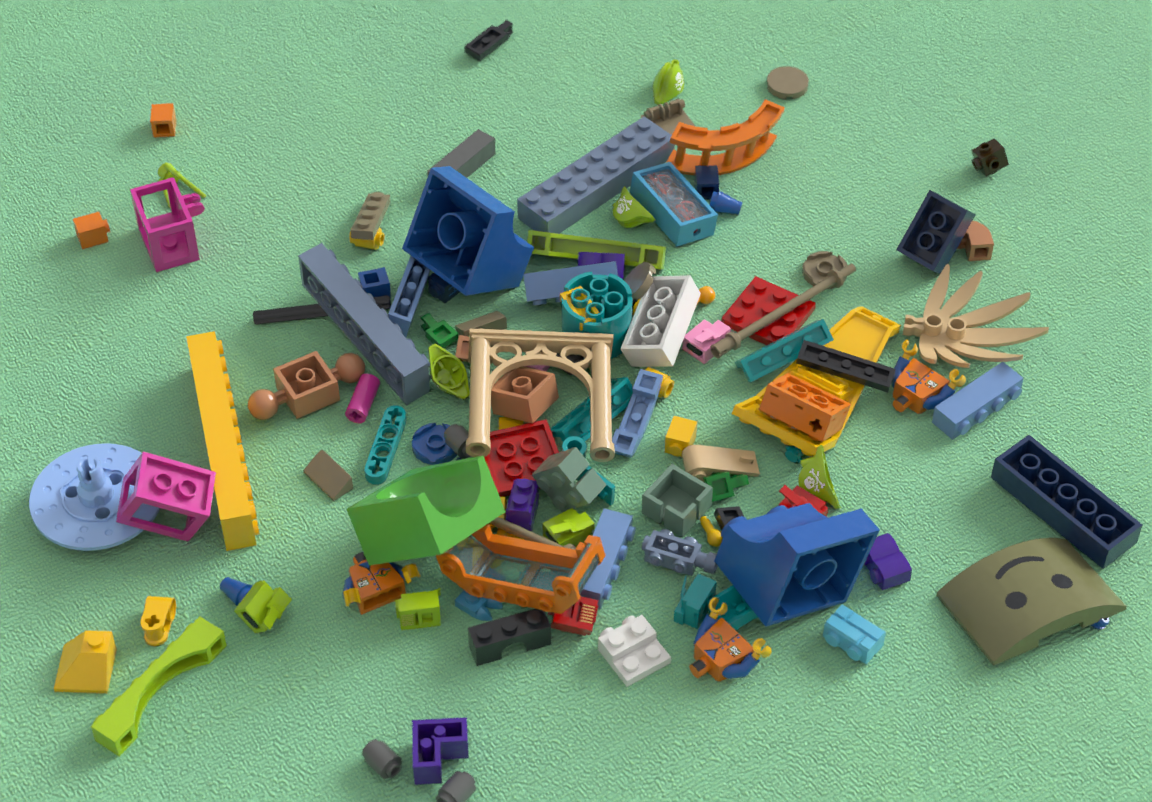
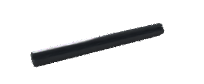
M388 295L373 297L380 309L391 308V300ZM317 303L254 311L253 322L258 325L326 317L328 314Z

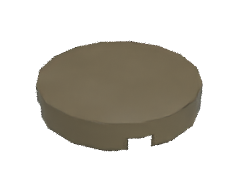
M789 66L778 67L768 74V91L778 98L787 99V97H792V99L803 96L808 90L809 79L807 74L798 68Z
M818 251L812 253L803 263V277L809 284L815 286L828 278L827 273L829 270L834 268L839 271L848 266L847 262L840 255L838 257L832 255L833 252Z
M643 262L636 266L624 280L631 288L632 299L638 300L642 298L653 283L654 278L652 274H656V269L649 262Z

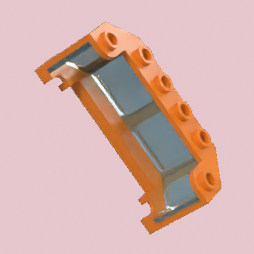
M487 524L443 554L436 555L441 572L470 595L562 614L579 601L581 591L595 568L602 563L606 555L601 538L588 535L584 543L579 542L574 550L492 534L490 525Z

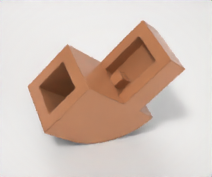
M977 221L971 222L957 249H965L968 261L991 260L994 242L989 229Z

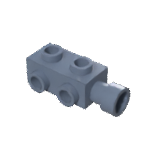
M662 529L660 532L653 530L651 536L646 535L643 540L644 561L654 566H662L672 569L677 573L693 576L696 567L703 568L704 572L715 574L718 566L714 562L717 554L701 552L702 544H698V541L693 537L682 539L675 537L671 531Z

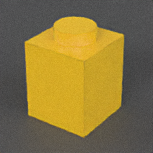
M673 416L665 437V453L682 457V451L695 442L697 421Z

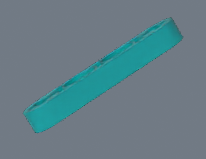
M390 406L383 414L365 465V478L370 484H382L388 477L406 425V411L401 406ZM395 416H397L395 419V424H392V419H394ZM388 432L395 434V436L390 439H386L383 437V435ZM379 451H387L389 453L385 457L376 455ZM377 465H378L379 468H380V471H378L376 474H374V473L376 472Z

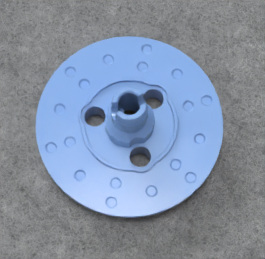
M106 443L79 447L56 458L39 474L30 492L29 509L37 529L43 536L57 545L82 551L115 547L139 535L144 531L143 529L117 523L116 518L123 478L142 453L127 446ZM133 485L129 486L127 500L134 492L135 486ZM142 503L132 517L152 522L160 508Z

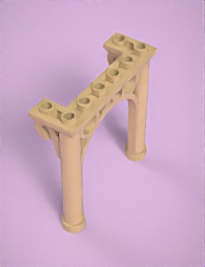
M470 329L468 363L471 365L469 435L466 440V453L472 457L482 455L485 457L490 453L491 391L495 382L502 375L513 369L530 365H546L568 371L584 383L590 395V457L597 462L612 460L615 456V445L612 442L611 412L613 334ZM511 352L515 354V357L507 361L498 357L497 353ZM573 354L581 355L585 359L574 363L566 357ZM493 363L497 367L490 374V364ZM589 368L591 370V377L585 369Z

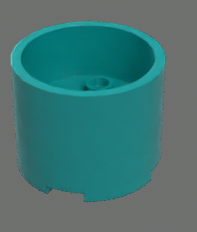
M586 272L575 276L565 285L564 292L581 286L582 288L572 291L571 303L576 308L586 307V318L596 319V323H584L585 317L576 314L569 307L567 300L562 298V332L613 334L611 359L623 353L621 346L632 321L633 299L631 288L622 278L611 273L609 276L593 275L592 272ZM581 293L587 296V298L584 300L575 299L576 297H580ZM591 307H596L599 313H590ZM580 323H583L582 331L579 329Z

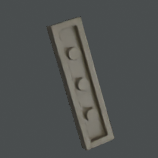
M382 192L368 193L351 228V238L374 240L390 205V195H385Z

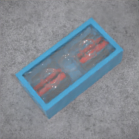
M671 162L633 172L629 193L655 218V223L676 247L714 235L718 214Z

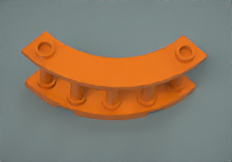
M765 99L757 111L749 116L748 120L741 124L736 123L721 127L720 130H708L707 128L679 122L669 142L678 146L677 151H672L667 162H671L680 173L694 176L695 166L717 165L718 175L741 170L761 158L773 145L777 135L770 133V130L783 115L785 107ZM686 148L702 151V155L686 154ZM726 150L725 153L711 155V151Z

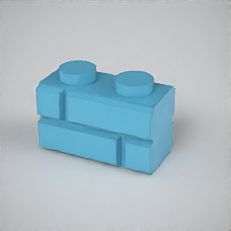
M841 605L834 615L832 614L826 621L823 631V637L829 645L840 647L847 652L851 659L855 661L860 660L866 665L883 647L886 635L885 631L844 605Z

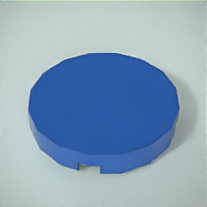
M429 423L421 426L414 433L412 450L418 460L426 464L436 465L450 462L457 456L445 443L444 432L450 425Z

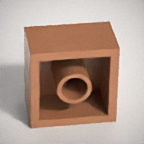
M524 366L505 373L494 384L491 391L493 414L527 423H534L559 398L555 374Z

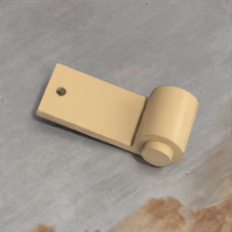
M691 445L682 451L685 471L703 482V477L710 476L712 472L721 473L728 471L729 474H743L758 477L760 474L755 451L705 445Z

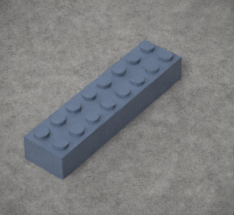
M645 116L518 198V219L534 231L561 233L621 193L624 186L626 189L630 187L633 172L667 162L675 148L674 144L669 143L672 135Z
M321 243L298 255L302 286L405 405L429 393V381L431 378L428 369L430 363L427 357L416 350L411 339H406L398 324H393L390 321L387 312L376 305L373 296L363 290L358 279L352 278L347 267L337 261L334 252L331 249L328 250Z

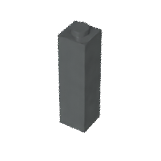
M478 129L432 168L450 166L468 178L496 154L495 138Z

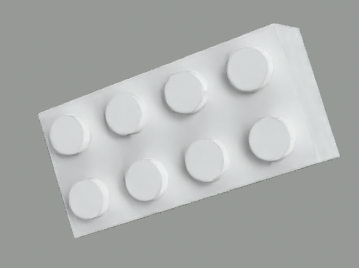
M690 275L653 276V283L640 299L621 346V351L631 367H673L701 294Z

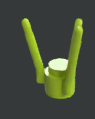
M166 162L159 167L158 175L160 179L158 181L174 177L176 183L181 180L201 197L206 198V194L182 176L171 163ZM166 189L163 190V193L170 208L168 193Z

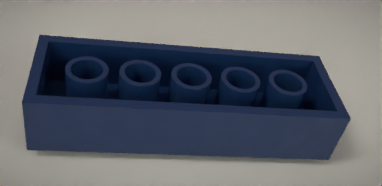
M1027 435L995 458L991 478L1102 569L1137 544L1143 524L1030 435Z

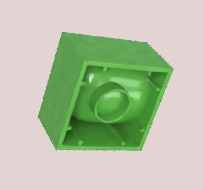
M483 455L411 469L346 509L369 566L441 555L505 513Z

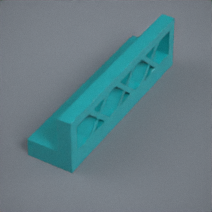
M824 319L816 320L737 360L735 364L737 368L743 369L748 382H752L796 360L804 340L823 346L834 339Z
M628 377L611 379L612 419L628 407L632 397L633 386ZM590 396L550 428L553 438L560 437L562 442L572 436L580 437L584 441L590 438Z

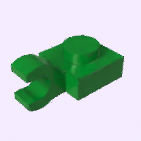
M429 313L421 317V320L424 322L421 328L425 331V337L432 344L436 343L440 347L445 348L458 340V333L445 320L438 323Z
M728 471L703 477L704 482L713 487L712 502L735 496L733 488L749 485L747 475L739 474L730 477Z

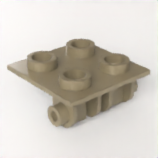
M678 98L669 102V104L665 102L663 105L659 104L658 106L647 108L643 115L640 116V118L645 116L671 135L679 122L695 126L683 110L685 107L684 100Z

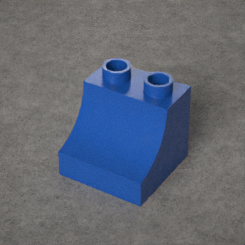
M444 166L431 168L402 249L467 296L519 287L534 247L513 233L515 211L452 167Z
M810 503L788 509L780 505L771 509L763 516L748 520L740 516L729 521L722 529L721 537L723 540L714 562L765 627L845 603L880 530L862 509L828 518L818 512Z

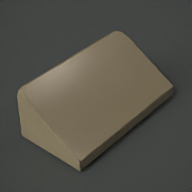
M495 311L455 325V329L459 335L468 337L470 329L503 330L507 328V318L502 313Z
M320 450L303 470L304 474L333 501L353 489L352 477L324 450Z

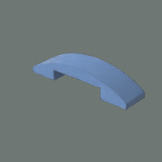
M640 369L619 429L615 430L612 438L616 454L632 458L637 450L653 413L663 375Z

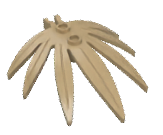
M946 264L930 292L923 318L906 315L903 335L905 336L915 335L920 337L918 348L919 354L924 361L936 364L938 355L949 364L969 368L970 363L965 362L953 352L968 358L989 362L1022 360L1023 355L1001 353L977 347H1000L1026 342L1047 334L1049 327L973 328L995 322L1013 313L1029 301L1030 292L951 318L970 301L980 284L983 273L979 271L971 277L942 307L948 289L950 265Z

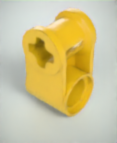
M148 596L146 598L140 624L145 631L144 639L148 645L160 646L168 639L170 627L176 614L175 598Z

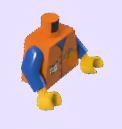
M905 340L902 343L904 354L899 356L894 367L896 370L891 382L894 388L893 397L895 399L893 407L898 412H903L909 408L917 414H921L926 410L935 409V406L952 396L956 391L955 387L963 386L966 378L964 375H961L958 380H955L959 375L958 369H953L949 373L950 380H948L915 358L910 361V356H914L918 348L915 343L912 350H906L909 341Z
M361 552L353 558L355 565L349 568L350 577L345 580L342 596L346 607L357 602L359 612L362 615L397 599H401V594H406L404 580L410 583L411 578H419L420 573L417 565L414 563L404 567L394 562L369 566L364 552Z
M714 597L709 602L711 613L706 614L693 643L694 659L696 661L689 666L690 671L696 678H700L708 672L716 681L746 677L760 662L759 658L770 656L772 650L769 646L761 650V647L766 643L762 638L756 639L752 646L723 618L718 620V615L725 614L728 608L727 604L723 603L721 608L716 610L715 607L719 599Z

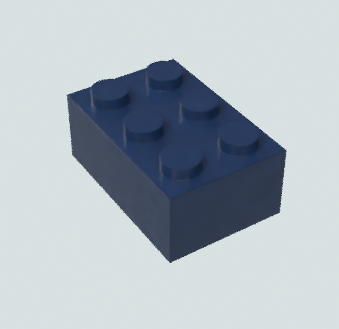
M929 190L896 250L928 269L941 274L946 264L951 260L976 214Z

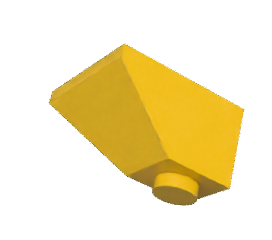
M85 630L64 644L54 684V692L108 693L117 651L112 631Z

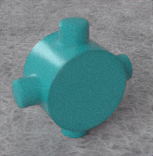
M787 445L785 447L787 449L785 452L786 458L793 463L797 461L800 463L802 460L801 456L803 455L801 449Z

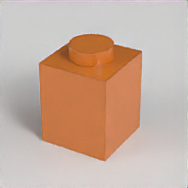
M173 103L152 104L150 122L153 138L175 137L176 115Z
M99 212L73 219L76 235L82 249L109 242L107 233L110 232L107 219L102 220Z

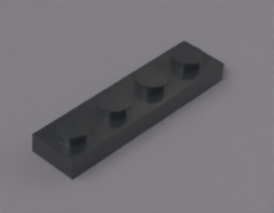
M807 340L803 341L796 362L797 364L887 393L896 370Z

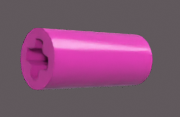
M362 374L359 378L345 412V416L354 423L365 422L380 387V380L376 376Z

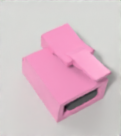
M704 319L684 336L682 350L705 364L714 357L710 346L725 338V335L731 332V328L720 320L711 324Z

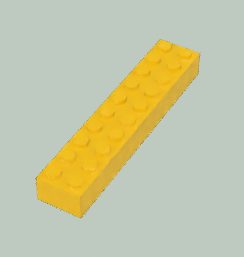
M215 331L186 336L211 471L216 472L214 489L226 551L256 546L255 535L260 533L258 522L254 520L257 519L247 466L246 463H241L246 462L242 444L237 445L242 443L239 427H234V425H238L235 408L230 409V407L235 406L232 392L227 391V389H231L228 373L223 374V372L227 371L225 357H220L221 354H224L222 341L216 340Z

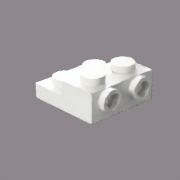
M643 615L637 618L634 616L627 617L620 627L616 629L608 627L601 632L598 638V651L626 687L671 663V656L656 639L657 632Z

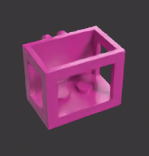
M174 177L130 189L138 230L155 271L159 272L200 260L193 220L191 218L205 211L199 194L192 193L182 196ZM167 189L171 212L147 219L141 196Z
M143 451L123 478L116 522L189 542L210 517L216 472ZM133 485L135 486L134 492L127 500L129 486ZM144 503L187 515L186 528L179 530L132 516L141 504Z

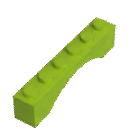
M528 230L527 243L534 247L532 254L578 259L579 252L625 254V265L638 266L643 262H649L655 269L664 268L666 247Z
M200 616L193 623H190L176 641H172L166 648V651L158 659H154L148 669L140 677L135 678L130 687L121 696L116 697L112 705L103 714L96 717L91 725L95 741L120 757L138 738V727L142 713L154 694L169 680L195 667L210 664L227 646L224 631Z

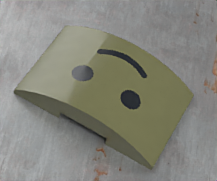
M1061 538L1028 540L992 553L956 575L936 595L993 666L1037 648L1040 639L1076 624H1079L1082 628L1099 622L1102 618L1106 619L1125 611L1127 608L1068 540Z

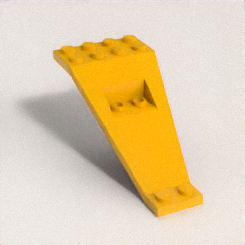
M863 306L852 309L829 330L834 340L823 346L877 363L889 338L899 333L901 325ZM796 359L774 380L786 373H790L850 403L851 406L840 431L823 442L815 441L809 438L808 434L800 430H793L780 420L767 417L766 413L759 410L767 386L756 396L736 404L732 414L739 417L741 422L753 424L760 428L759 430L762 433L774 435L780 438L782 443L801 449L803 454L814 457L818 446L823 445L824 452L835 447L865 385L797 364Z

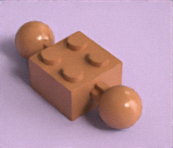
M314 351L273 368L278 391L273 393L267 389H259L253 392L248 400L249 412L257 419L267 420L277 413L279 405L286 402L296 419L340 401L338 380L345 383L359 381L361 375L365 373V363L357 354L346 353L337 359L334 368L329 369L319 353Z

